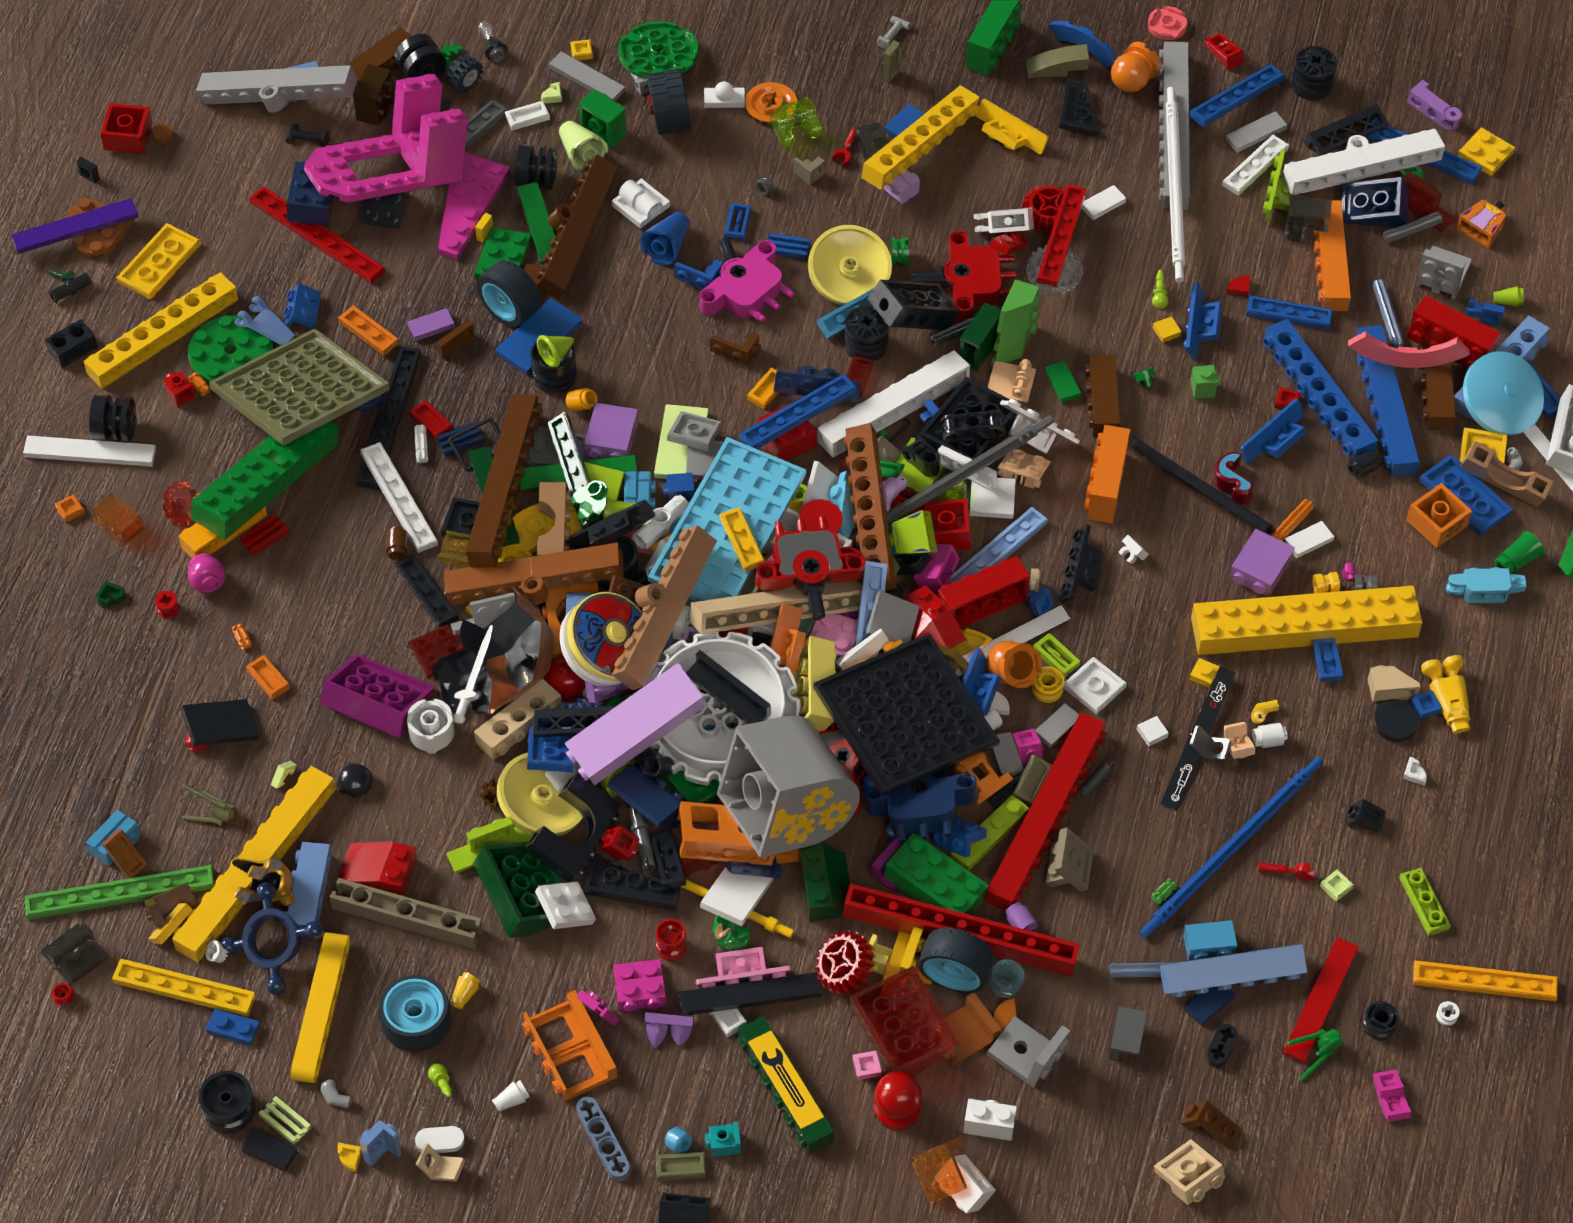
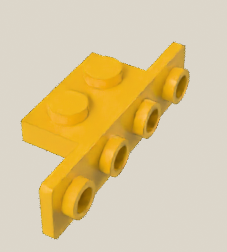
M987 99L981 100L976 117L986 122L981 131L988 134V137L1000 141L1008 149L1015 150L1025 145L1038 154L1044 152L1049 139L1046 134Z
M914 926L911 934L899 931L879 989V996L898 1002L902 1000L910 972L915 973L919 960L915 958L917 952H922L925 939L922 938L923 929Z

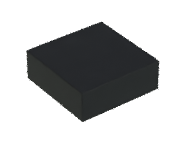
M83 157L76 161L79 175L93 183L100 179L97 165Z

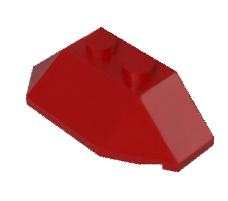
M926 585L910 592L903 599L920 606L911 636L912 640L930 633L937 645L950 649L966 641L951 609Z

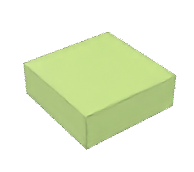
M1338 869L1320 884V887L1336 902L1351 891L1354 886Z

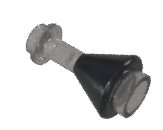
M483 21L478 25V33L484 35L487 40L485 57L494 62H499L506 56L507 45L494 38L491 32L493 25Z

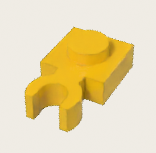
M1199 658L1190 674L1189 680L1210 688L1220 666Z

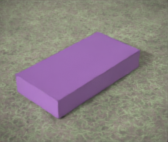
M447 308L407 322L415 341L455 328Z

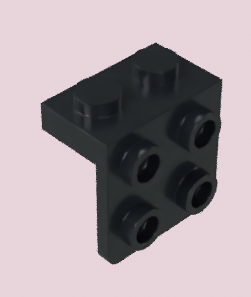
M410 191L364 199L361 223L400 228L402 226L405 198L409 199Z

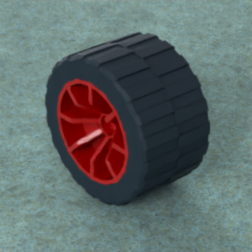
M681 69L648 74L647 78L650 89L648 100L651 115L655 116L658 134L691 129L692 125Z

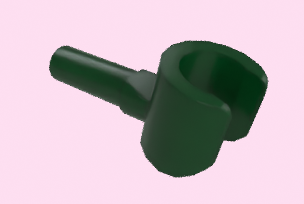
M51 269L48 274L61 279L63 283L68 279H74L73 276H75V273L71 270L65 274Z

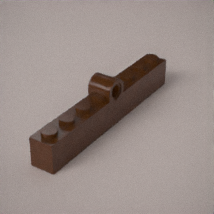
M598 154L585 162L582 168L584 173L580 175L576 182L578 187L569 198L571 204H559L548 216L549 225L558 231V234L551 240L549 246L552 248L543 258L545 264L536 275V278H538L536 286L555 299L566 290L617 169L616 165Z

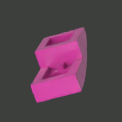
M1397 1070L1374 1073V1085L1386 1121L1391 1122L1410 1118L1411 1110L1403 1094L1404 1086Z

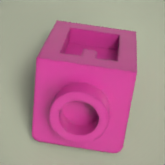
M1035 729L1012 733L1023 766L1027 765L1031 755L1035 754L1043 759L1042 744Z

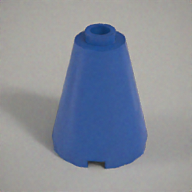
M675 212L646 230L640 238V246L643 253L651 256V261L656 264L670 265L679 255L690 227L689 218L684 213Z

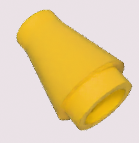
M464 972L462 976L458 977L450 1004L462 1010L464 1005L480 988L478 986L480 980Z

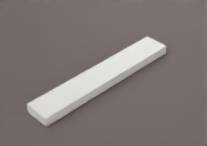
M27 435L23 455L26 458L153 467L156 445Z
M379 442L361 449V456L402 527L408 532V537L417 553L437 546L438 541L382 444Z

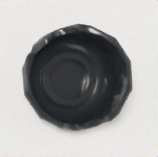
M356 763L349 764L338 774L336 786L340 794H347L357 798L366 795L372 788L373 776L367 767Z

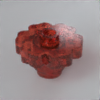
M173 482L172 486H167L163 493V499L165 500L163 510L166 518H171L173 525L187 526L189 522L193 521L191 519V500L198 493H196L195 489H190L188 482Z

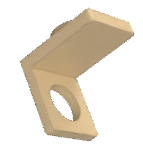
M426 1143L416 1162V1165L431 1180L455 1182L465 1164V1160L460 1157L440 1156ZM428 1153L432 1158L429 1167L425 1165V1157Z

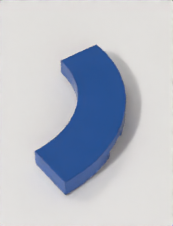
M1052 21L1048 25L1059 42L1068 41L1078 45L1087 44L1088 51L1100 61L1104 68L1113 66L1118 58V55L1106 42L1102 43L1094 36V32L1083 26L1077 27L1069 21Z

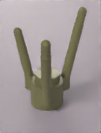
M183 784L184 789L214 804L212 815H215V818L183 815V820L215 823L222 826L223 822L229 823L232 820L236 809L234 805L224 802L205 790L201 792L187 784Z

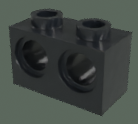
M82 319L69 324L66 328L45 339L48 353L61 368L98 348L95 334Z

